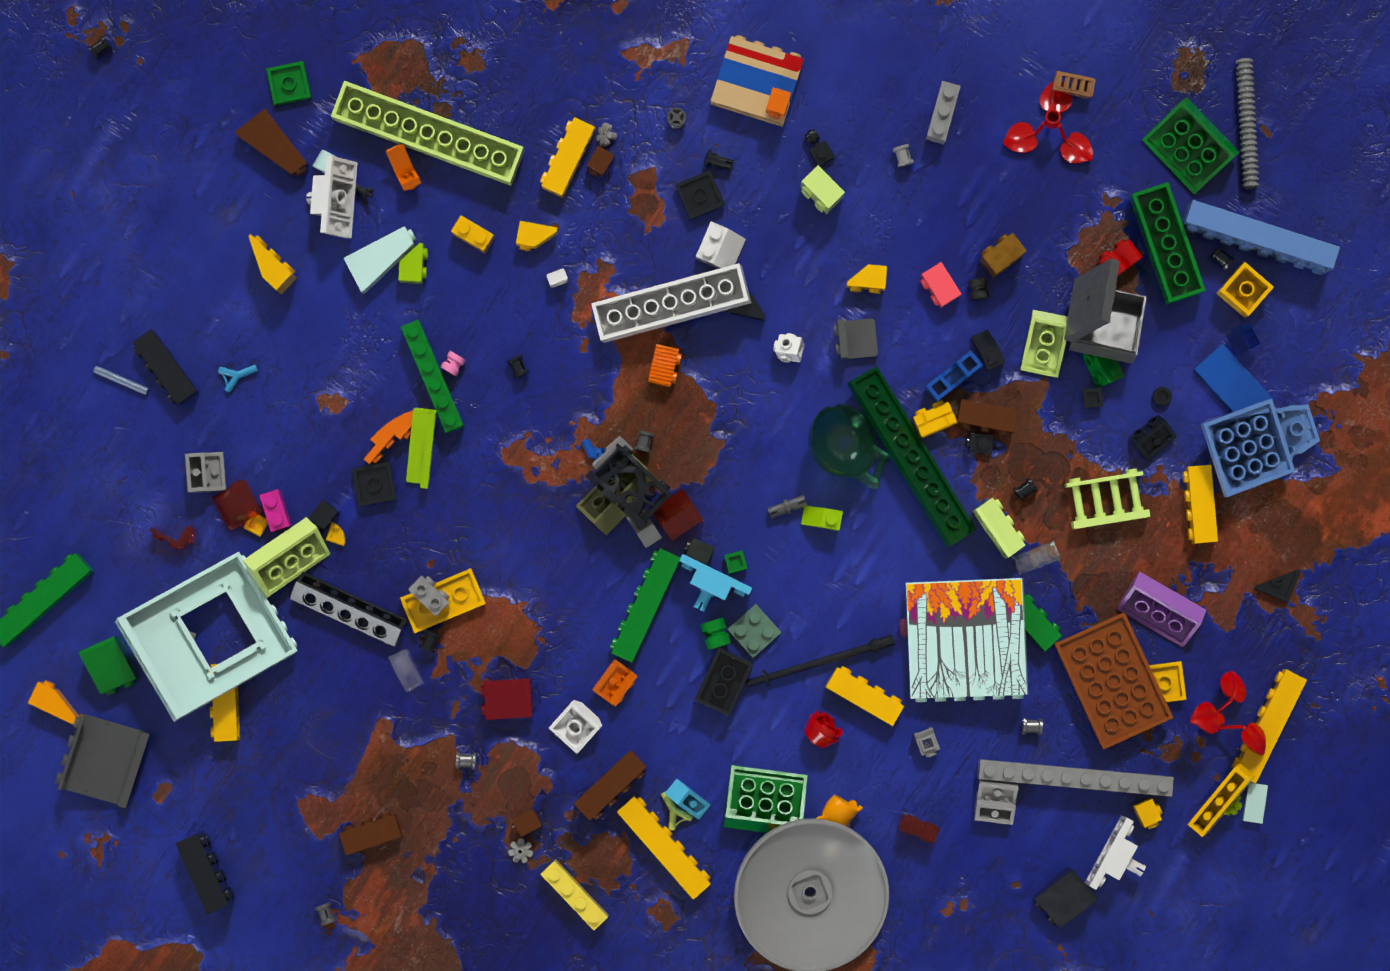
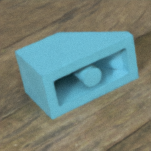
M677 778L665 793L677 805L698 820L711 805Z

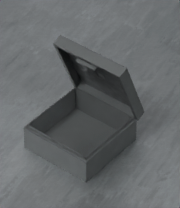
M1111 258L1074 279L1064 339L1070 341V351L1133 364L1138 353L1147 297L1116 290L1120 261Z

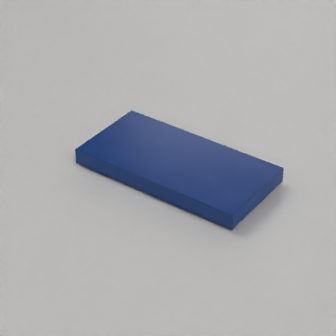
M1221 344L1193 369L1232 412L1267 399L1274 401L1224 344Z

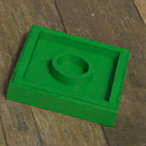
M304 61L266 68L274 106L312 99Z

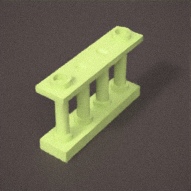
M1136 468L1125 470L1126 474L1085 481H1081L1080 478L1069 479V483L1064 485L1065 488L1072 487L1077 517H1075L1076 521L1071 522L1072 530L1150 517L1149 509L1144 510L1143 506L1141 507L1136 478L1137 476H1142L1143 471L1137 472ZM1129 478L1134 507L1132 512L1125 513V510H1122L1117 481L1119 479ZM1110 481L1115 509L1113 515L1106 516V513H1103L1099 489L1100 482ZM1091 484L1096 512L1094 518L1087 519V516L1084 515L1080 486Z

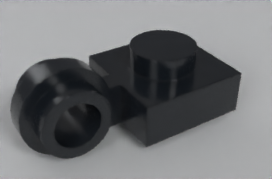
M808 130L804 136L810 145L814 144V147L809 149V152L817 166H821L835 158L826 140L818 143L820 137L816 130Z

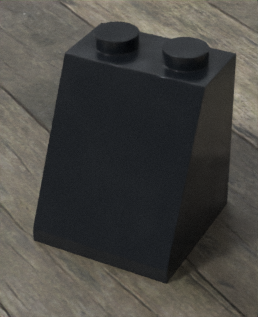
M1070 867L1065 868L1033 896L1036 899L1034 904L1041 912L1045 910L1049 915L1047 919L1053 926L1058 925L1060 928L1098 900L1095 894Z

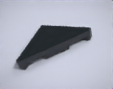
M1297 569L1259 584L1254 589L1288 603L1301 570Z

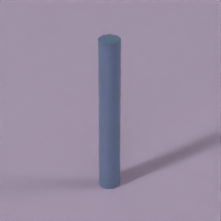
M99 366L94 368L93 373L144 395H147L149 388Z

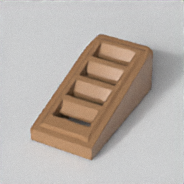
M1055 71L1052 90L1085 99L1091 98L1094 92L1095 79ZM1062 77L1065 78L1063 87H1061ZM1070 79H1071V80H1072V82H1071V87L1068 88V87H1069V82H1070ZM1077 81L1079 82L1078 90H1076Z

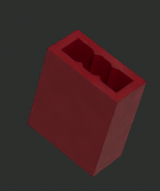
M531 678L484 681V685L480 686L481 697H485V704L482 705V716H486V720L533 717Z

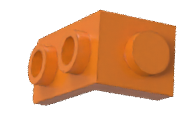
M403 143L386 150L395 175L404 191L412 190L421 184Z

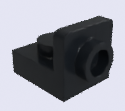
M970 433V437H966L965 448H969L968 453L992 455L993 435Z

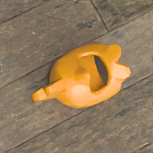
M834 794L825 804L821 816H818L816 819L830 820L850 827L849 823L863 807L857 806L855 800L847 802Z

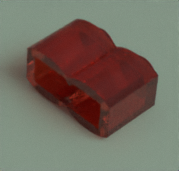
M907 813L902 814L897 826L902 832L908 835H917L926 842H935L940 831L932 822L920 821L916 816Z

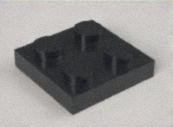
M710 170L675 184L690 220L725 206Z
M391 462L352 469L359 507L397 500Z

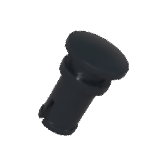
M711 148L707 151L704 158V167L710 164L713 168L716 166L731 171L734 163L733 159L720 156L717 152L713 154L711 153Z

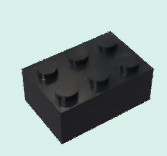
M718 647L694 700L730 716L754 663Z

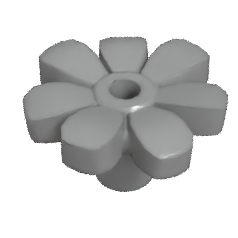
M603 123L602 127L598 128L600 135L596 136V141L599 142L601 147L608 146L610 140H616L617 134L611 132L612 125L608 123Z
M519 838L518 843L513 841L510 844L513 849L508 851L509 856H514L513 861L516 863L520 859L522 863H526L528 861L527 856L532 857L533 851L529 850L532 844L530 842L525 844L523 838Z

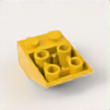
M250 234L249 239L262 277L282 295L297 279L294 275L296 271L286 262L282 264L280 262L282 258L272 248L268 251L266 249L268 245L258 235L254 238Z

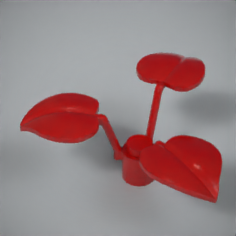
M1054 81L1043 90L1040 96L1041 108L1048 111L1045 115V121L1042 122L1040 127L1033 132L1030 124L1025 122L1016 123L1009 129L1003 141L1004 145L1014 152L1028 153L1037 147L1038 140L1035 135L1044 126L1050 129L1058 128L1065 141L1060 148L1061 156L1065 161L1077 164L1093 159L1092 146L1083 134L1074 132L1070 134L1068 139L1066 138L1062 124H1060V113L1070 108L1072 96L1052 90Z
M1230 670L1223 674L1220 680L1221 690L1227 697H1230L1229 701L1217 711L1209 702L1199 704L1191 716L1190 723L1197 725L1210 734L1224 729H1243L1241 738L1244 744L1254 753L1263 756L1266 750V737L1259 725L1255 723H1249L1247 727L1245 725H1223L1225 718L1220 712L1229 706L1233 700L1241 703L1246 697L1244 682L1239 675Z

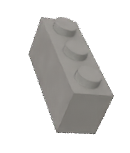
M945 81L941 82L925 140L944 145L960 85Z

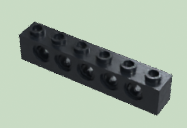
M302 572L296 580L290 597L291 600L394 647L399 641L407 619L305 572Z

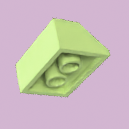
M991 498L972 512L1004 559L1009 558L1025 546V538L1020 531H1015L1013 528L1014 522L1011 517L1004 515L1002 512L1004 508L1000 501Z

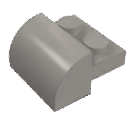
M223 452L185 454L188 493L226 490Z
M980 779L978 792H976L974 820L1013 825L1018 784Z

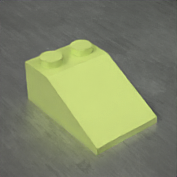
M1033 310L1020 370L1058 378L1067 341L1064 339L1067 316Z

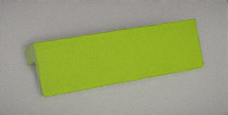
M414 408L406 482L419 483L420 488L428 489L437 410Z

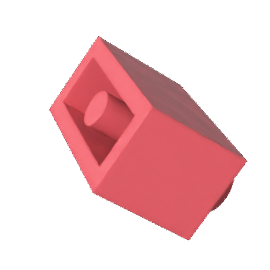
M942 262L921 274L922 279L920 282L925 290L929 289L932 296L930 298L935 306L939 305L942 308L961 296V292Z

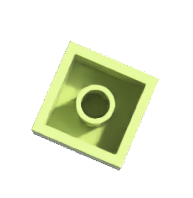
M819 166L802 180L800 186L802 189L801 193L807 199L811 197L815 201L814 206L821 213L824 211L826 214L843 199L845 194Z

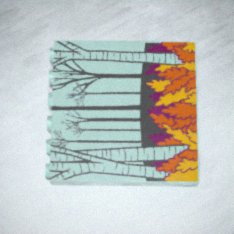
M1023 578L906 583L911 699H916V702H927V698H935V702L946 701V697H954V701H966V697H973V700H985V696H993V700L1004 699L1005 695H1012V699H1024V695H1028Z

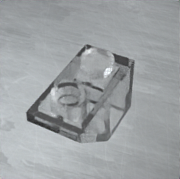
M1054 541L1012 557L1019 575L1061 559Z

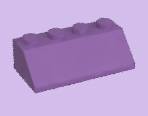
M1140 571L1131 582L1117 607V610L1120 612H1125L1127 616L1181 647L1186 645L1199 628L1206 613V609Z

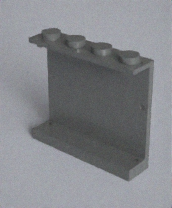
M80 713V716H76L73 723V728H75L74 734L69 736L67 742L69 747L68 753L64 754L61 760V765H63L62 771L56 775L55 784H57V789H65L126 808L150 734L139 729Z

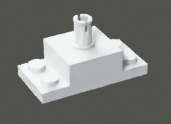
M326 156L325 175L313 176L312 192L306 195L311 198H306L308 204H311L310 214L321 216L320 233L342 238H352L357 162L335 156Z
M1121 815L1088 875L1085 884L1097 890L1098 887H1102L1106 880V877H1104L1105 873L1120 880L1125 869L1130 870L1139 877L1142 876L1143 872L1136 868L1138 867L1145 871L1146 866L1132 859L1138 846L1124 839L1126 835L1129 836L1133 831L1134 826L1132 824L1134 821Z

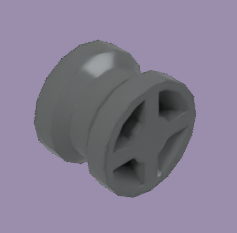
M673 108L668 112L667 121L669 126L674 129H680L685 125L686 114L684 110Z

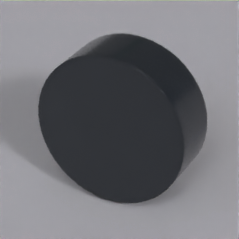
M1159 387L1152 393V400L1158 406H1165L1172 399V393L1166 387Z

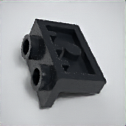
M1157 415L1149 419L1147 424L1141 429L1134 431L1129 440L1135 444L1144 459L1148 461L1177 436L1167 421Z

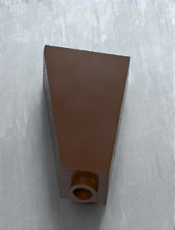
M266 109L235 131L240 139L293 177L296 175L299 177L307 171L308 163Z

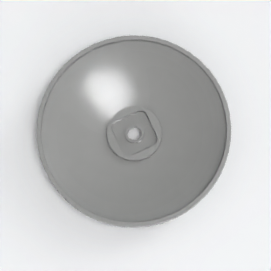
M825 819L795 820L780 825L766 833L751 847L744 857L734 886L736 916L743 934L757 952L772 963L794 971L831 970L858 957L878 935L886 918L889 904L887 875L873 847L853 829ZM813 887L815 893L812 896L805 895L806 888Z

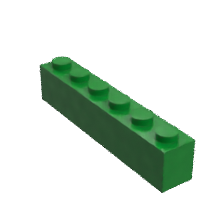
M418 319L401 326L445 433L449 434L465 427L421 322Z
M661 548L659 551H654L650 560L653 564L650 569L646 568L642 577L645 579L643 586L639 585L634 594L637 599L634 604L630 603L626 611L629 616L626 621L622 620L618 631L621 633L618 639L614 638L611 643L612 654L633 663L679 564L680 557Z
M69 554L63 560L65 562L63 565L53 568L49 572L50 576L47 579L38 581L31 593L29 591L20 597L21 601L16 606L13 604L5 611L7 614L0 618V644L2 647H9L94 572L80 554Z

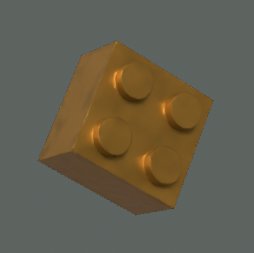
M1007 233L998 239L995 247L990 245L980 254L982 257L979 262L992 279L1027 252L1014 233L1009 236Z

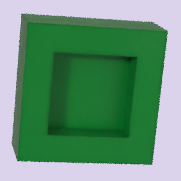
M743 550L724 555L729 574L748 569Z

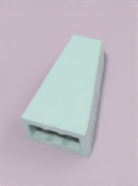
M404 226L344 257L350 272L363 294L371 289L415 246L413 241L416 238L411 229L407 231Z

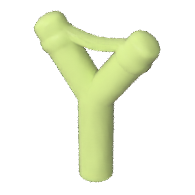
M665 791L661 796L670 810L668 829L674 831L679 823L686 820L691 821L693 815L677 808L673 800L665 794ZM677 816L684 818L676 823Z

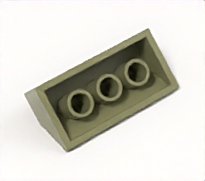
M632 455L648 472L660 481L645 465ZM630 461L629 466L637 467L633 462ZM619 474L620 488L616 495L618 496L624 491H633L638 494L637 474ZM644 474L646 483L652 481ZM612 477L614 481L609 483L610 486L615 484V477ZM596 486L576 505L606 536L626 516L617 507L619 502L617 501L614 504ZM628 496L626 501L627 503H631L632 498L636 501L637 498L633 496Z

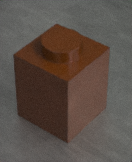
M598 146L587 163L588 172L597 178L599 175L604 178L615 160V155Z
M534 808L513 818L514 823L511 824L515 834L519 833L521 837L542 826Z

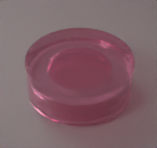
M907 618L900 619L901 637H908Z

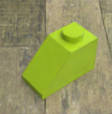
M804 506L801 525L839 531L843 511Z

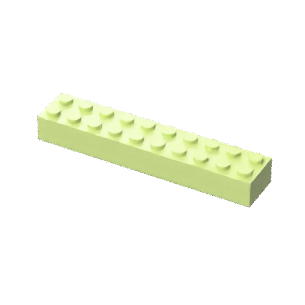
M344 81L331 114L334 121L396 144L403 143L407 148L510 186L513 184L525 152L524 147L347 81Z

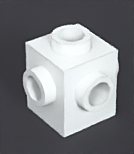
M790 333L786 335L780 334L778 340L774 343V352H776L778 359L783 362H801L805 344L802 337H797Z

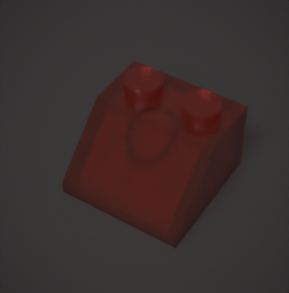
M683 489L669 497L653 513L671 541H674L704 521Z

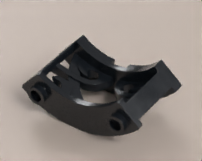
M617 444V449L594 473L590 471L586 477L614 504L618 501L617 507L641 529L650 516L672 494L668 491L670 487L663 480L659 482L632 456L633 452L626 445L622 447ZM624 457V462L620 463L621 459ZM630 461L633 462L637 467L629 466ZM624 473L637 474L638 494L633 491H624L617 496L616 493L620 488V478L618 475ZM644 474L652 481L646 483ZM612 477H615V484L610 486L609 483L614 481ZM657 488L662 494L654 503L645 499L646 495L655 497V494L651 493V489ZM628 496H633L637 498V501L632 498V502L627 503L626 499ZM644 503L649 505L650 507L640 516Z

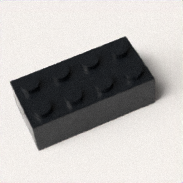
M202 831L175 843L206 914H210L233 903L234 891L226 884V873L223 869L220 870L219 858L217 853L211 850L210 845L212 843L209 835L204 834Z

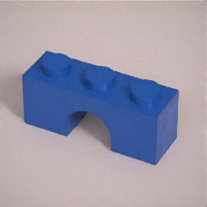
M969 351L945 372L926 385L925 390L937 403L981 368L983 364L972 351Z

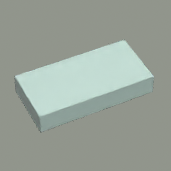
M1249 783L1246 791L1243 821L1263 824L1268 785Z

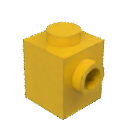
M1147 798L1132 806L1141 826L1144 828L1152 829L1158 826V822L1162 820L1160 816L1163 814L1159 804L1154 803L1152 798Z

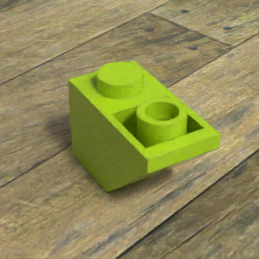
M419 243L399 261L398 280L400 283L423 284V279H427V267H424V260H428V248H425L423 243Z

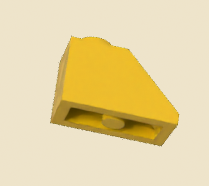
M520 221L516 245L520 246L519 249L524 251H531V248L537 249L556 236L558 228Z

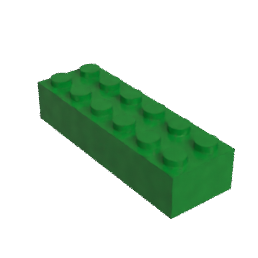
M1169 182L1133 193L1129 199L1165 304L1168 305L1205 292L1206 289Z

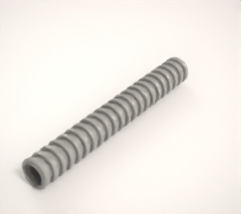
M1251 58L1236 60V64H1238L1236 75L1238 76L1237 82H1239L1237 84L1239 88L1237 93L1240 100L1238 102V105H1240L1238 116L1241 117L1239 119V123H1241L1239 134L1242 141L1240 143L1242 147L1240 152H1242L1241 158H1243L1241 164H1243L1241 170L1243 172L1241 174L1244 176L1242 182H1244L1242 187L1244 189H1254L1260 186L1257 182L1259 181V177H1257L1259 175L1257 171L1259 166L1256 159L1258 157V154H1256V151H1258V148H1256L1257 142H1255L1257 136H1255L1257 130L1255 128L1257 126L1254 124L1256 122V118H1254L1256 107L1253 106L1255 104L1253 100L1255 98L1253 94L1255 89H1253L1254 83H1252L1254 72L1252 71L1253 65L1251 63H1253V59Z

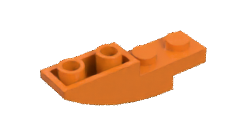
M413 410L387 423L370 439L376 445L364 458L370 465L373 463L377 464L383 457L381 453L386 448L390 449L395 443V437L402 441L404 438L407 440L411 436Z

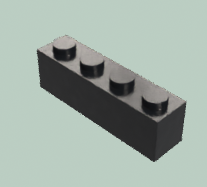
M150 329L132 342L135 345L133 350L139 358L143 356L147 362L144 365L150 373L154 372L158 377L156 382L162 389L166 388L169 392L167 397L173 404L177 403L181 406L199 393L154 330Z

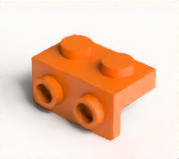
M614 659L592 690L616 707L624 699V694L635 684L637 675Z

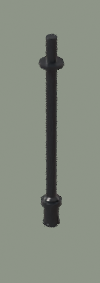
M892 634L877 639L874 637L871 638L868 644L769 674L763 670L762 676L746 680L748 688L765 682L768 687L770 686L769 681L864 652L875 651L877 653L881 649L895 646V641Z

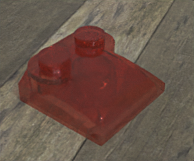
M246 479L234 482L229 488L212 497L229 531L264 513Z

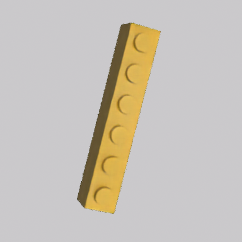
M1282 669V672L1279 671L1274 679L1276 684L1273 689H1269L1266 695L1268 700L1265 706L1262 705L1257 713L1259 718L1255 724L1262 728L1266 737L1265 754L1260 756L1254 753L1243 742L1240 747L1242 752L1239 758H1235L1231 766L1234 769L1235 766L1241 763L1255 775L1251 781L1255 784L1307 679L1287 669Z
M633 796L617 813L694 900L711 885L709 881L711 877L704 869L700 871L697 868L698 862L692 855L688 857L683 852L685 847L679 840L675 842L670 837L673 835L666 826L662 828L658 823L659 817L653 811L649 813L645 808L647 806L645 801L641 797L636 798Z

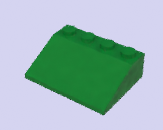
M1187 97L1142 139L1194 195L1239 153L1231 142Z
M731 765L724 827L768 833L780 825L803 819L808 775Z

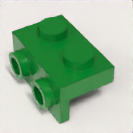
M1082 354L1097 388L1125 377L1117 360Z

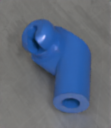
M589 438L581 442L587 456L591 459L596 460L606 452L605 448L593 447Z

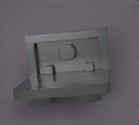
M874 319L837 320V324L834 325V336H838V344H835L836 355H840V360L877 356L878 347Z

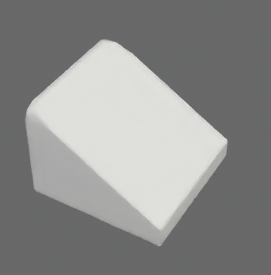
M564 269L547 274L548 282L552 288L569 281Z

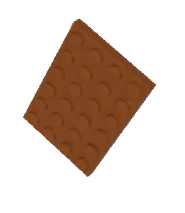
M1125 612L1054 644L1102 750L1174 718Z

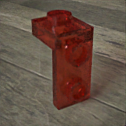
M188 525L178 541L156 528L151 527L149 531L153 532L152 536L160 541H163V539L169 541V546L178 551L180 548L186 550L188 544H192L197 536L195 534L197 529Z

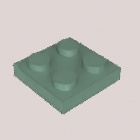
M757 604L727 629L752 658L781 633Z

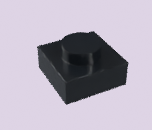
M1101 387L1081 390L1083 409L1103 407Z

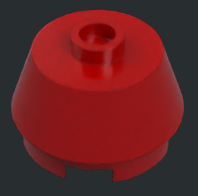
M818 710L810 715L804 729L809 741L823 749L840 740L839 737L843 734L842 728L837 729L835 726L834 718L824 711L820 714Z

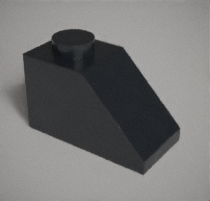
M750 292V304L727 310L729 314L765 322V314Z
M989 330L970 337L986 372L1006 363L998 344Z

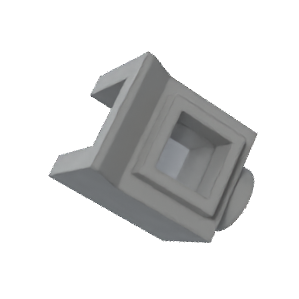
M932 727L918 733H913L921 756L926 755V758L937 755L936 751L940 750Z

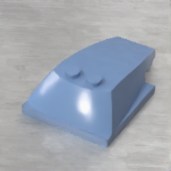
M1267 399L1201 424L1224 497L1232 496L1295 472L1292 458L1297 454L1305 452L1320 441L1309 404L1275 408L1273 400Z

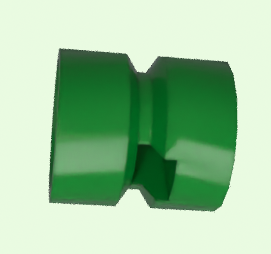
M724 617L700 624L703 635L707 636L705 643L708 650L731 643L729 634L725 632L727 627Z

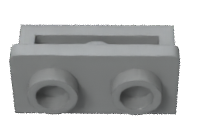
M420 576L409 588V591L437 616L451 603L448 600L450 596L443 589L439 592L434 587L436 583L429 576L426 578Z

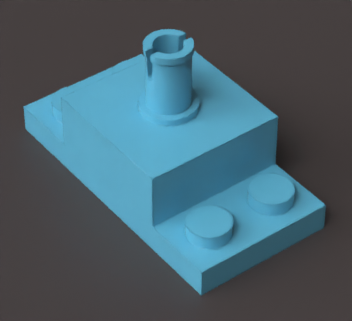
M682 554L679 560L682 563L681 567L691 572L693 569L696 570L690 584L699 588L701 593L693 607L698 609L701 602H703L700 608L703 612H705L711 597L716 596L725 601L731 587L734 588V593L742 597L745 594L749 595L752 587Z

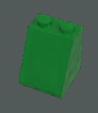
M113 636L79 651V655L100 694L112 695L118 692L117 688L121 686L128 688L135 685V680L139 679L122 636Z

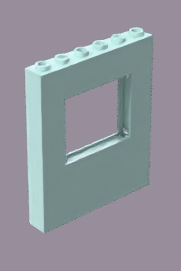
M239 552L120 616L115 621L174 722L297 652V643L287 634V626L278 619V612L273 604L270 605L267 600L268 597L263 593L244 564L243 560L246 557L244 555L241 556ZM227 592L256 643L210 668L182 621L181 616Z

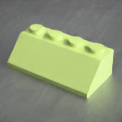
M306 517L245 558L243 562L263 593L269 597L300 576L302 572L307 571L329 556L330 552L318 528Z

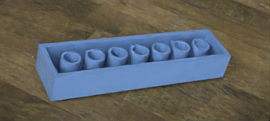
M1192 200L1186 206L1182 218V223L1187 233L1195 234L1197 232L1203 234L1202 237L1213 240V238L1221 240L1220 243L1224 245H1238L1240 250L1247 252L1253 250L1262 257H1268L1269 255L1275 257V261L1280 263H1294V267L1299 269L1306 267L1312 269L1311 272L1318 275H1323V273H1327L1334 268L1340 249L1339 246L1196 200Z

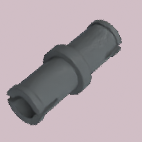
M802 494L799 497L788 501L785 499L783 503L768 507L771 519H774L786 513L791 514L792 511L808 505Z

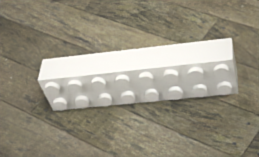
M738 263L591 304L600 340L606 343L750 304L751 299L743 268Z

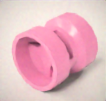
M449 351L447 360L441 364L440 368L457 377L460 366H463L466 360Z

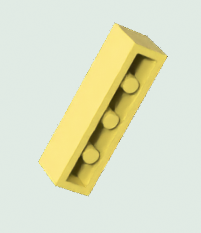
M556 859L541 873L543 878L593 930L608 918L609 915Z

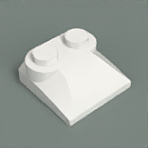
M573 700L549 729L578 754L602 727L600 719L582 702Z

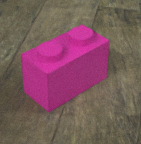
M277 489L259 495L271 532L275 533L292 527L281 490Z

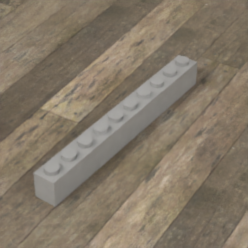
M978 759L977 778L983 780L1172 797L1174 777L986 759Z

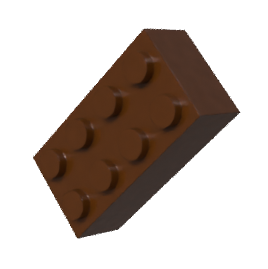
M631 749L575 801V806L589 821L592 818L597 820L604 813L603 808L606 805L609 807L618 800L617 795L621 791L625 793L632 787L631 781L635 778L639 780L647 772L645 770L647 765Z

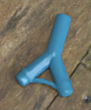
M256 364L239 371L225 367H219L218 373L222 374L225 379V391L227 393L233 390L240 378L258 372ZM225 375L232 377L229 383L227 382Z

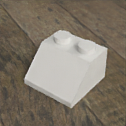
M710 222L697 252L696 260L717 269L734 265L746 239L728 228Z

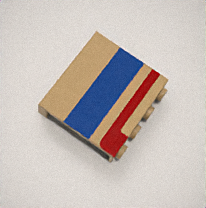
M740 35L731 36L710 104L783 127L804 58H801V55L798 53H784L783 49L772 46V49L765 47V44L759 41H754L753 43L746 41V38ZM773 87L791 93L784 118L775 119L769 117V113H766V107Z

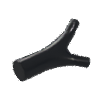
M356 184L355 192L360 195L365 205L368 204L366 196L373 197L369 193L373 191V188H363Z

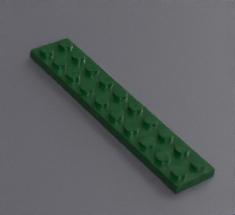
M876 366L848 382L847 385L945 546L948 548L977 530L879 368Z

